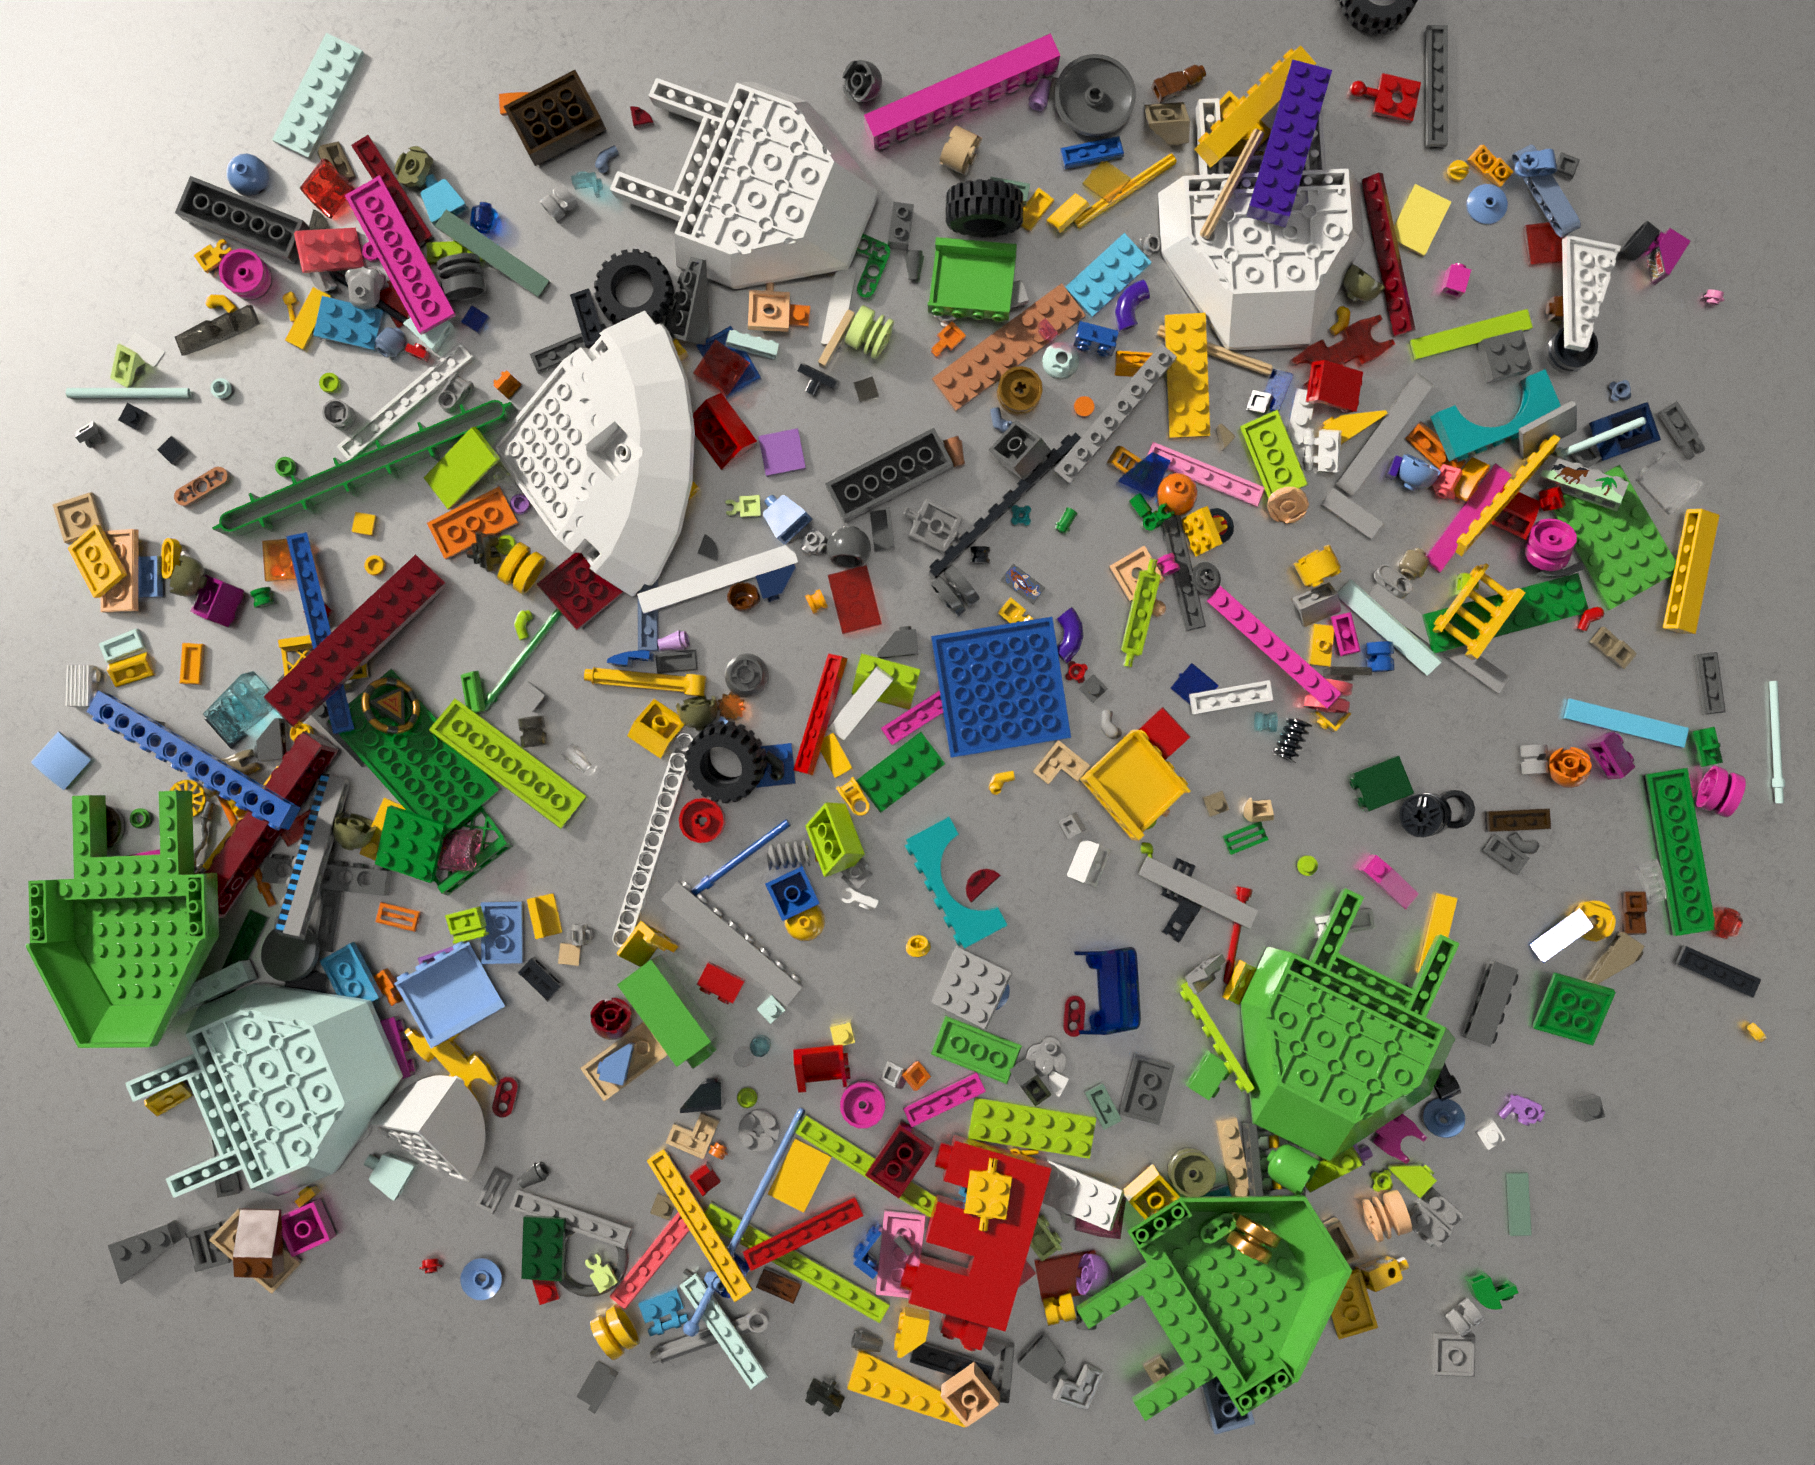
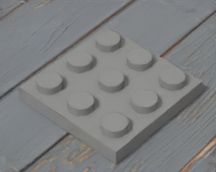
M956 947L931 1003L983 1029H987L1012 973L960 947Z

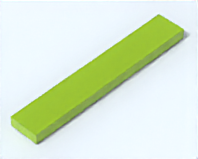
M1528 309L1415 338L1410 340L1409 343L1415 361L1475 345L1483 339L1518 330L1528 331L1533 326Z

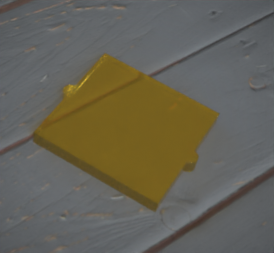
M1103 161L1095 170H1091V174L1082 185L1110 204L1118 194L1122 193V189L1131 181V178L1109 162Z

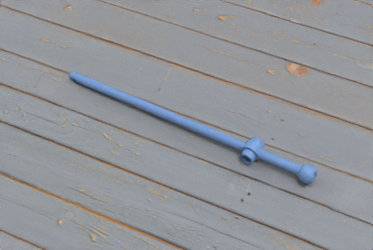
M802 1108L797 1110L727 1248L732 1256L805 1114V1110ZM709 1271L706 1273L704 1280L708 1287L691 1321H687L684 1324V1333L691 1337L699 1333L698 1324L715 1290L722 1291L725 1289L716 1272Z

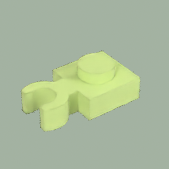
M760 495L739 496L740 502H735L734 500L725 501L726 505L732 504L734 506L732 511H726L728 516H733L737 512H740L741 518L761 516Z
M596 1253V1264L591 1263L589 1258L585 1263L588 1268L593 1269L594 1272L589 1276L599 1293L619 1281L609 1263L603 1266L602 1256Z

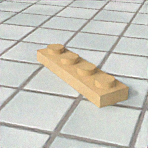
M1237 1118L1217 1120V1132L1231 1196H1249L1247 1167Z

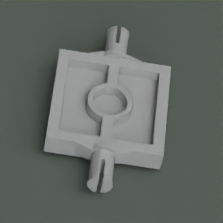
M929 499L924 500L918 512L906 507L903 515L914 519L908 536L942 553L948 549L952 541L960 542L958 539L962 534L958 533V525L963 516Z

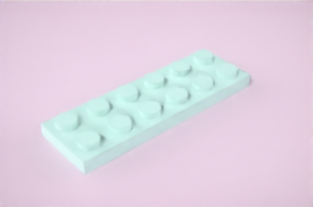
M326 33L272 140L297 154L311 159L364 52Z

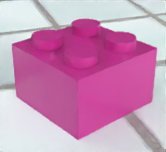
M321 1198L282 1215V1234L291 1257L323 1244L336 1236Z

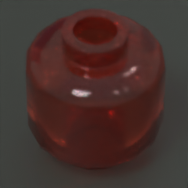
M1728 907L1718 910L1714 917L1716 935L1723 939L1737 936L1743 924V919L1740 916L1741 913Z

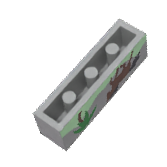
M1549 455L1538 484L1547 488L1560 486L1562 493L1617 511L1629 482L1618 476L1606 475L1601 470L1586 468L1580 463L1565 461L1560 456Z

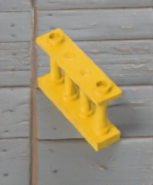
M1487 563L1479 566L1476 565L1470 572L1471 578L1445 614H1441L1434 622L1436 626L1432 630L1435 633H1439L1444 629L1465 644L1468 649L1465 656L1471 660L1479 658L1525 594L1520 588L1507 590L1485 573L1489 567ZM1479 580L1503 597L1504 601L1500 607L1494 606L1473 590ZM1467 596L1491 613L1490 616L1492 618L1488 623H1483L1461 606ZM1455 613L1479 630L1480 635L1476 640L1470 639L1449 623Z

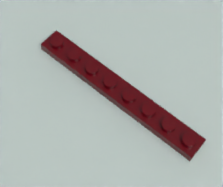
M1378 172L1361 180L1382 281L1385 286L1384 290L1394 336H1401L1416 329L1383 173Z

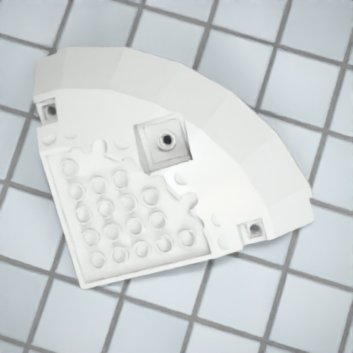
M646 311L606 328L599 333L601 335L600 338L590 349L580 347L565 358L492 446L493 450L500 457L501 463L554 536L571 552L582 553L591 565L590 569L632 597L642 589L644 584L652 586L658 579L681 533L693 482L695 428L688 379L669 331L663 324L659 323L656 325ZM624 449H626V455H625V456L623 455V450H624Z

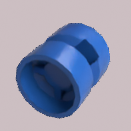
M1394 642L1366 643L1367 655L1370 656V659L1367 660L1368 672L1395 670L1394 659L1391 658V655L1394 653Z

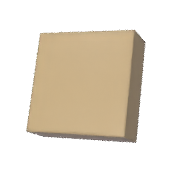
M560 943L558 964L579 966L582 945Z

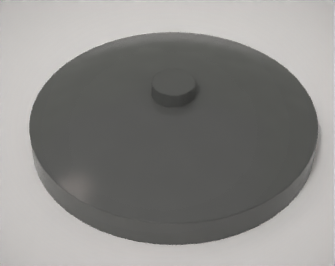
M1089 54L1073 60L1063 69L1056 83L1054 99L1059 116L1072 130L1086 136H1104L1118 130L1128 120L1134 108L1136 89L1129 71L1119 61L1106 55Z

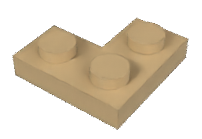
M1057 740L1033 770V773L1048 785L1061 769L1075 781H1078L1090 765Z
M701 1112L693 1131L674 1123L666 1144L704 1159L720 1120Z

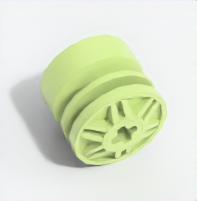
M862 305L848 330L845 344L857 350L862 343H865L864 354L867 355L873 347L871 357L877 359L891 338L894 320L889 318L885 325H883L885 315L882 314L877 321H874L875 310Z

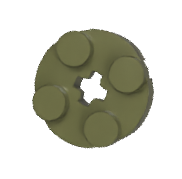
M412 146L408 148L410 151L406 154L403 152L399 156L394 170L395 174L398 175L396 179L404 186L414 187L417 185L420 187L426 181L430 166L433 164V158L421 147Z

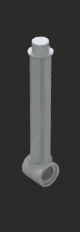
M755 1308L746 1316L731 1322L740 1335L749 1332L761 1333L767 1328L769 1314L763 1308ZM760 1316L764 1322L758 1325L754 1323L753 1318ZM707 1329L699 1332L694 1337L687 1336L661 1346L658 1345L656 1350L650 1352L651 1360L653 1363L661 1361L664 1364L666 1361L715 1345L718 1341L712 1332Z

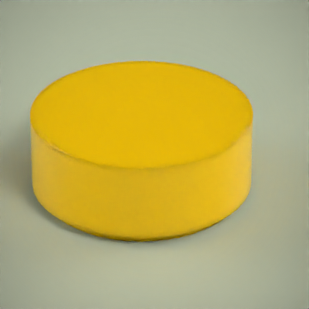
M372 555L365 560L364 568L370 575L380 576L386 570V562L382 557Z
M1753 1022L1747 1026V1031L1757 1042L1762 1043L1767 1039L1762 1030Z

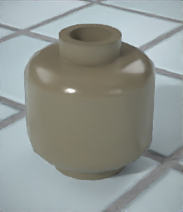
M1419 548L1407 550L1399 563L1401 574L1411 580L1421 578L1430 563L1426 552Z

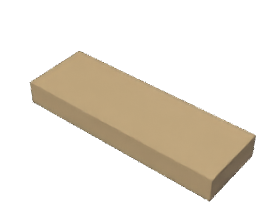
M849 309L846 311L818 360L819 367L826 370L855 318L853 311Z

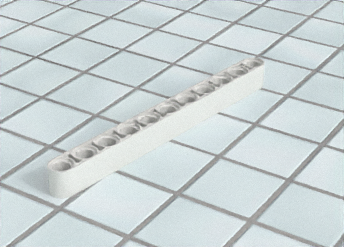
M686 733L680 734L675 740L613 933V943L620 948L623 943L618 940L619 933L624 932L629 937L639 923L687 773L685 766L677 768L674 760L681 756L685 762L687 761L685 753L688 751V748H682L680 742L684 737H688L692 742L694 737ZM671 776H676L678 784L672 788L668 785V779ZM666 795L672 799L669 807H665L662 804V798ZM658 815H663L666 819L665 824L661 827L655 822ZM653 834L659 837V843L656 846L651 845L649 842V838ZM646 854H650L653 857V862L649 866L643 862V857ZM640 873L644 874L647 878V882L644 885H640L637 882V876ZM633 893L639 894L641 898L637 905L631 902V895ZM626 913L633 914L634 922L632 924L625 922L624 916Z

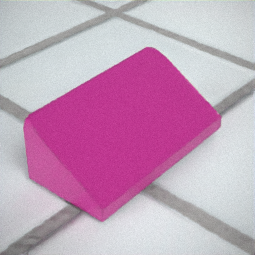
M1351 612L1332 616L1331 621L1340 657L1361 652Z

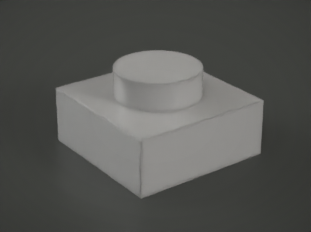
M1077 812L1058 822L1068 840L1086 830Z

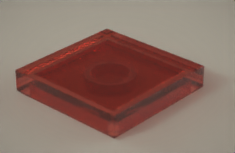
M1549 222L1524 226L1529 266L1563 262L1562 238L1555 233Z

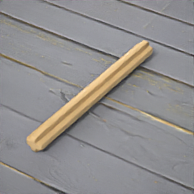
M1259 129L1253 130L1200 231L1201 237L1209 239L1264 135Z
M1160 325L1157 336L1164 339L1165 326ZM1207 342L1208 355L1266 376L1271 374L1273 369L1271 364Z

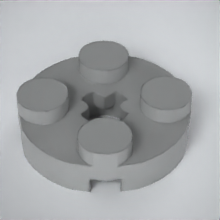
M756 1109L746 1114L738 1127V1135L742 1145L756 1152L770 1149L777 1141L780 1132L779 1123L769 1111ZM757 1125H761V1129H765V1133H761L760 1136L753 1132V1128H757Z

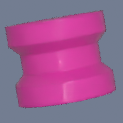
M1169 553L1157 559V566L1161 569L1162 577L1169 576L1180 569L1179 564L1174 560V553Z

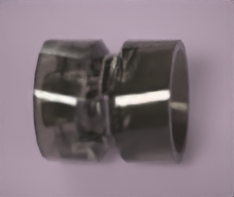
M544 716L517 719L519 731L523 732L520 736L521 748L548 744L547 733L543 732L545 728Z

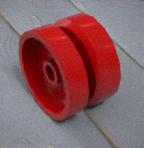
M698 798L688 802L681 809L679 815V827L683 835L690 841L697 843H706L717 839L723 833L726 825V815L722 807L717 802L707 798ZM701 817H706L707 819L704 825L699 821Z

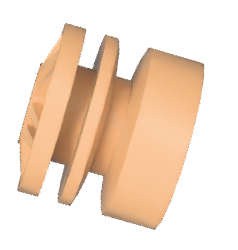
M1398 1190L1384 1193V1204H1381L1376 1196L1372 1197V1203L1369 1199L1362 1201L1366 1224L1378 1243L1384 1240L1383 1234L1387 1239H1391V1228L1394 1229L1398 1236L1412 1232L1410 1216Z

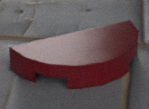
M981 869L974 872L966 884V895L969 901L972 903L1001 875L990 869Z

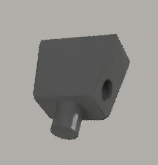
M1045 1331L1017 1360L1021 1368L1045 1384L1052 1377L1059 1382L1060 1378L1066 1380L1069 1376L1062 1369L1066 1363L1065 1358Z

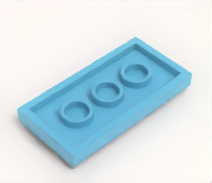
M1124 233L1065 288L1086 313L1093 318L1150 266L1152 262Z

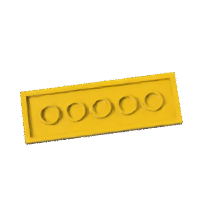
M1206 313L1164 315L1165 347L1177 356L1176 361L1166 371L1169 438L1210 436Z

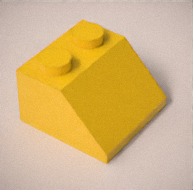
M653 699L636 718L627 737L661 759L685 725L679 719L678 714L656 699Z

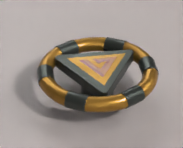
M389 677L377 679L371 682L363 692L361 702L363 714L367 721L381 732L386 734L404 733L410 730L419 719L420 704L418 697L409 685L399 679ZM379 686L398 687V689L369 702L371 695ZM404 692L412 703V714L406 723ZM370 706L376 709L382 717L389 718L400 726L382 724L376 719Z

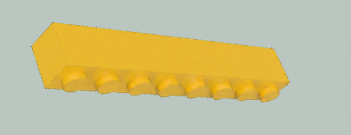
M1301 45L1296 50L1291 48L1282 56L1285 60L1283 62L1281 60L1277 61L1270 68L1273 71L1271 74L1266 72L1259 79L1260 84L1257 85L1255 83L1247 91L1249 95L1247 97L1243 95L1235 103L1236 108L1234 110L1231 107L1222 115L1224 118L1222 122L1218 120L1210 127L1212 130L1210 134L1206 132L1198 139L1200 144L1194 150L1210 168L1281 99L1292 59L1312 65L1317 64Z

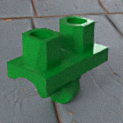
M1715 727L1693 731L1701 767L1723 763L1720 751L1721 744L1718 743Z

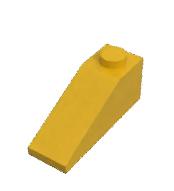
M1386 410L1340 415L1336 419L1332 416L1323 422L1324 426L1321 429L1340 430L1342 445L1388 413Z

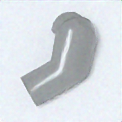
M1103 710L1102 730L1109 738H1119L1122 731L1112 723L1113 711Z

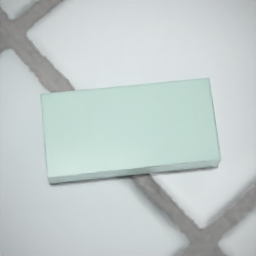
M137 628L99 643L106 663L146 648L140 630Z

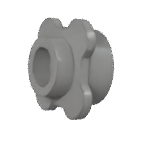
M1150 233L1148 237L1140 239V244L1145 250L1144 254L1146 256H1151L1153 252L1160 251L1161 241L1154 233Z

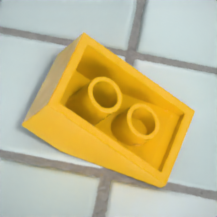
M1153 1164L1123 1189L1125 1191L1124 1196L1144 1219H1147L1181 1197Z

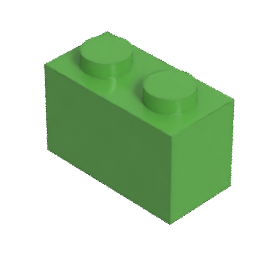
M1207 1050L1186 1083V1086L1208 1101L1211 1097L1215 1098L1220 1090L1219 1084L1230 1075L1224 1065L1225 1061Z

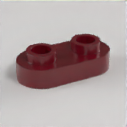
M1072 995L1064 1003L1063 1029L1067 1035L1077 1037L1084 1030L1085 1002L1080 996ZM1072 1002L1078 1003V1007L1076 1009L1071 1008ZM1075 1022L1077 1024L1076 1029H1070V1023Z
M512 1076L502 1078L497 1084L492 1111L500 1118L509 1116L514 1110L519 1083ZM506 1083L512 1084L511 1090L506 1088ZM501 1103H506V1110L501 1108Z

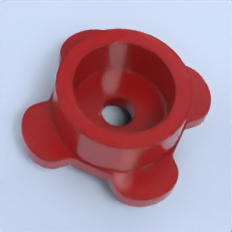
M1070 661L1065 678L1068 681L1075 680L1078 683H1083L1085 681V671L1088 669L1087 665L1076 664L1075 661Z
M437 1258L422 1261V1267H419V1270L425 1271V1274L436 1273L438 1268H442V1265L439 1264V1259Z

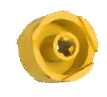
M1330 545L1324 546V550L1320 552L1317 549L1299 559L1298 562L1293 563L1304 586H1318L1324 582L1323 578L1334 577L1342 572L1340 569L1341 565Z

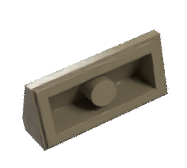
M339 141L320 145L317 154L333 187H338L356 178Z

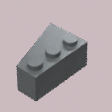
M175 1220L122 1238L108 1245L120 1284L130 1280L182 1240Z

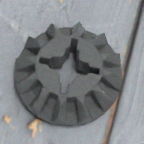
M1209 562L1199 563L1193 567V572L1190 574L1192 576L1191 584H1194L1195 590L1201 592V594H1212L1220 586V573ZM1205 575V577L1210 581L1204 583V580L1201 579L1200 576Z

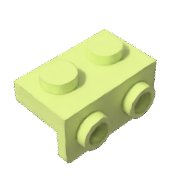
M1044 1215L1038 1216L1030 1244L1041 1261H1044L1057 1250H1062L1060 1243L1063 1242L1056 1231L1052 1233L1049 1230L1048 1226L1050 1223Z

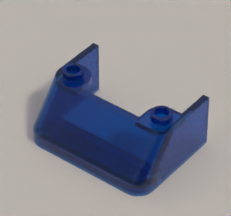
M1116 947L1074 951L1075 955H1087L1086 962L1089 968L1097 969L1099 1010H1095L1090 1016L1091 1028L1079 1030V1034L1109 1035L1138 1029L1141 1023L1136 950L1133 947Z

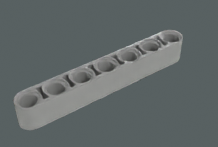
M1419 373L1415 374L1389 409L1388 414L1384 416L1335 484L1351 497L1356 493L1434 385Z

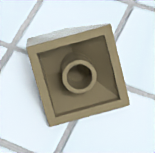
M1184 102L1144 105L1149 128L1165 142L1176 146L1189 143L1190 119Z

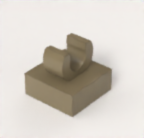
M1161 1355L1143 1365L1153 1383L1171 1373Z

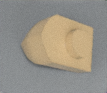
M1250 797L1244 806V817L1250 822L1274 820L1271 800L1252 801V797Z

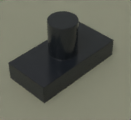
M801 363L797 370L811 378L805 391L814 396L817 395L822 383L835 389L840 382L805 363Z

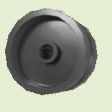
M950 565L944 570V576L949 583L942 577L937 576L930 582V585L937 593L936 595L955 616L959 617L966 611L961 598L968 605L972 606L980 597L962 573L954 565Z

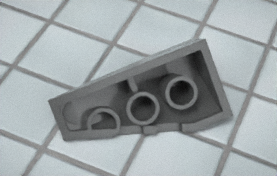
M691 257L682 277V288L680 292L675 293L674 298L676 302L673 309H669L664 326L672 338L705 345L709 329L706 260Z

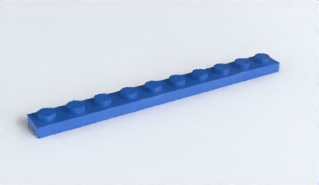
M305 532L286 536L314 650L331 634L308 534ZM343 684L326 700L333 734L354 730Z

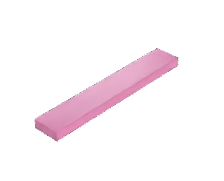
M1155 442L1152 443L1145 459L1147 463L1172 473L1185 474L1198 484L1255 507H1258L1265 491L1263 486Z

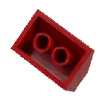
M722 393L706 399L693 413L695 435L721 470L748 452L757 442Z

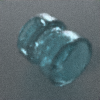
M1262 711L1255 712L1254 730L1256 732H1262L1263 730H1268L1269 732L1277 731V712H1269L1268 714H1264Z
M761 1034L755 1036L749 1047L751 1053L756 1057H763L768 1054L771 1049L770 1039Z

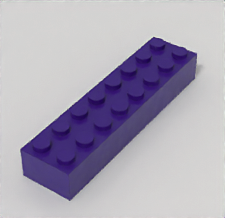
M1292 59L1246 217L1286 228L1332 70Z

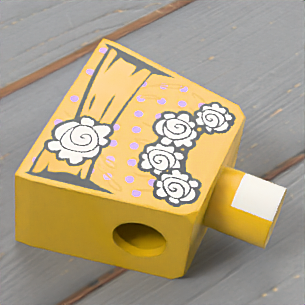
M1382 1256L1357 1265L1355 1269L1360 1268L1366 1288L1378 1292L1403 1279L1401 1271L1409 1269V1265L1404 1257L1396 1260L1389 1256Z

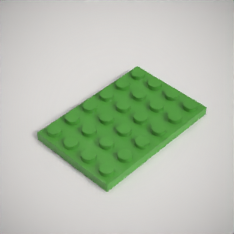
M1621 465L1605 472L1606 475L1618 476L1629 482L1617 511L1568 494L1563 496L1565 501L1563 508L1550 510L1555 519L1569 524L1574 529L1577 538L1573 551L1579 561L1583 562L1586 568L1584 570L1607 610L1613 609L1674 574L1676 565L1673 555Z

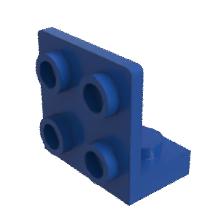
M1080 321L1073 346H1076L1077 350L1083 352L1095 351L1097 355L1102 357L1112 356L1117 345L1116 340L1119 331Z
M880 1224L876 1228L872 1226L866 1234L864 1244L860 1242L853 1251V1264L872 1279L878 1274V1264L876 1263L878 1260L869 1253L866 1255V1253L882 1234V1225Z

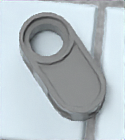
M1382 564L1374 572L1375 581L1398 598H1405L1413 589L1411 581L1388 564ZM1398 584H1402L1406 591H1401L1398 588Z

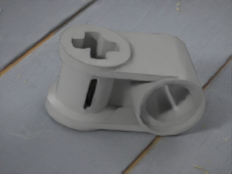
M454 372L438 396L440 407L447 413L456 412L459 405L472 390L473 382L465 381L459 377L458 373ZM448 398H452V404L449 406H445V400Z

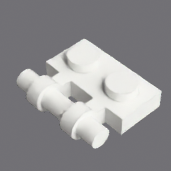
M1306 429V437H1304V444L1306 446L1305 455L1303 456L1305 470H1313V463H1318V471L1339 472L1341 431L1321 429L1319 430V437H1314V429ZM1314 444L1319 445L1318 455H1313Z

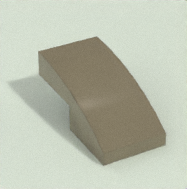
M1601 627L1589 641L1600 653L1622 669H1625L1637 655L1629 645L1619 640L1606 627Z

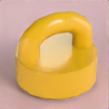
M1462 160L1453 161L1447 169L1448 177L1455 182L1462 181L1469 173V165Z

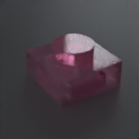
M1046 318L1039 323V335L1045 341L1048 339L1052 343L1057 338L1058 332Z

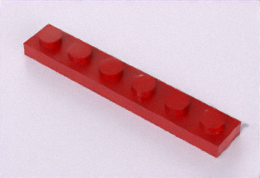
M828 653L794 765V771L813 776L848 658Z
M853 1197L743 1251V1255L752 1271L864 1215L856 1198Z

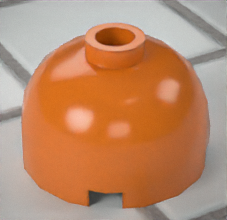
M1173 473L1163 478L1158 486L1156 498L1159 506L1164 503L1168 504L1165 507V512L1174 511V515H1181L1194 507L1198 491L1191 477L1182 473Z
M1570 747V750L1560 748L1551 755L1549 774L1558 785L1565 788L1578 787L1586 782L1590 776L1592 764L1589 755L1583 750L1576 747Z

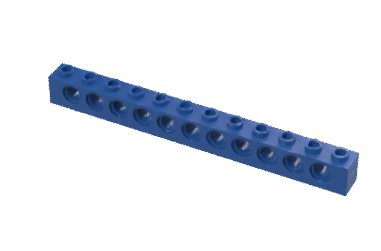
M98 690L86 711L93 716L92 720L100 724L106 723L109 725L108 729L117 734L121 732L124 734L123 738L131 743H139L140 749L148 753L154 752L157 759L163 762L169 761L172 763L171 767L180 772L184 770L188 773L187 777L190 779L204 782L203 786L211 791H219L220 797L228 801L234 800L237 802L235 806L245 811L249 809L253 812V817L262 821L264 819L269 821L268 825L276 830H280V828L289 830L301 809L299 806L109 693ZM240 787H242V790H241V792H240V794H239V793H238V790H239ZM258 796V801L255 804V798ZM274 806V812L271 814V808Z

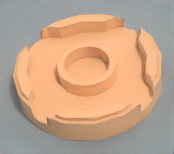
M1284 487L1276 490L1271 494L1267 503L1270 517L1277 522L1285 521V523L1298 521L1305 516L1306 510L1309 507L1306 493L1296 487Z

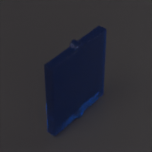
M1191 663L1183 673L1178 675L1179 678L1170 689L1191 706L1189 694L1216 690L1219 685Z

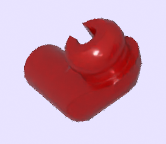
M1601 607L1586 610L1577 628L1587 632L1591 622L1604 617V610Z

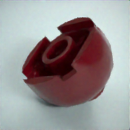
M611 998L612 1000L605 1001L604 999L599 1001L591 1010V1024L595 1033L601 1038L616 1040L623 1037L629 1031L632 1024V1013L629 1005L624 1000Z

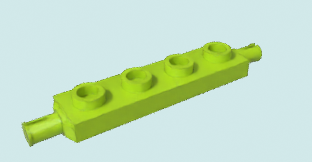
M1152 558L1149 560L1148 569L1139 572L1121 650L1127 654L1124 664L1127 667H1132L1134 656L1142 655L1161 575L1155 572L1158 560Z

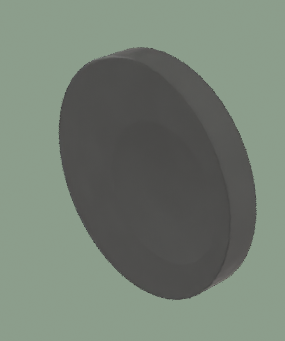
M274 928L265 938L261 949V961L265 971L272 978L282 982H296L305 978L314 969L319 958L320 947L317 936L308 928L305 939L301 940L279 935L275 932L276 928Z

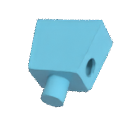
M434 174L426 176L425 185L427 188L421 191V196L430 221L434 226L446 209L455 216L469 210L468 206L446 179L438 182Z

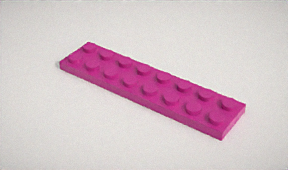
M379 175L346 194L345 197L419 334L423 335L456 316L453 307L444 294L440 283L382 177Z

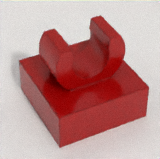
M1560 486L1538 492L1543 511L1563 508L1565 506Z

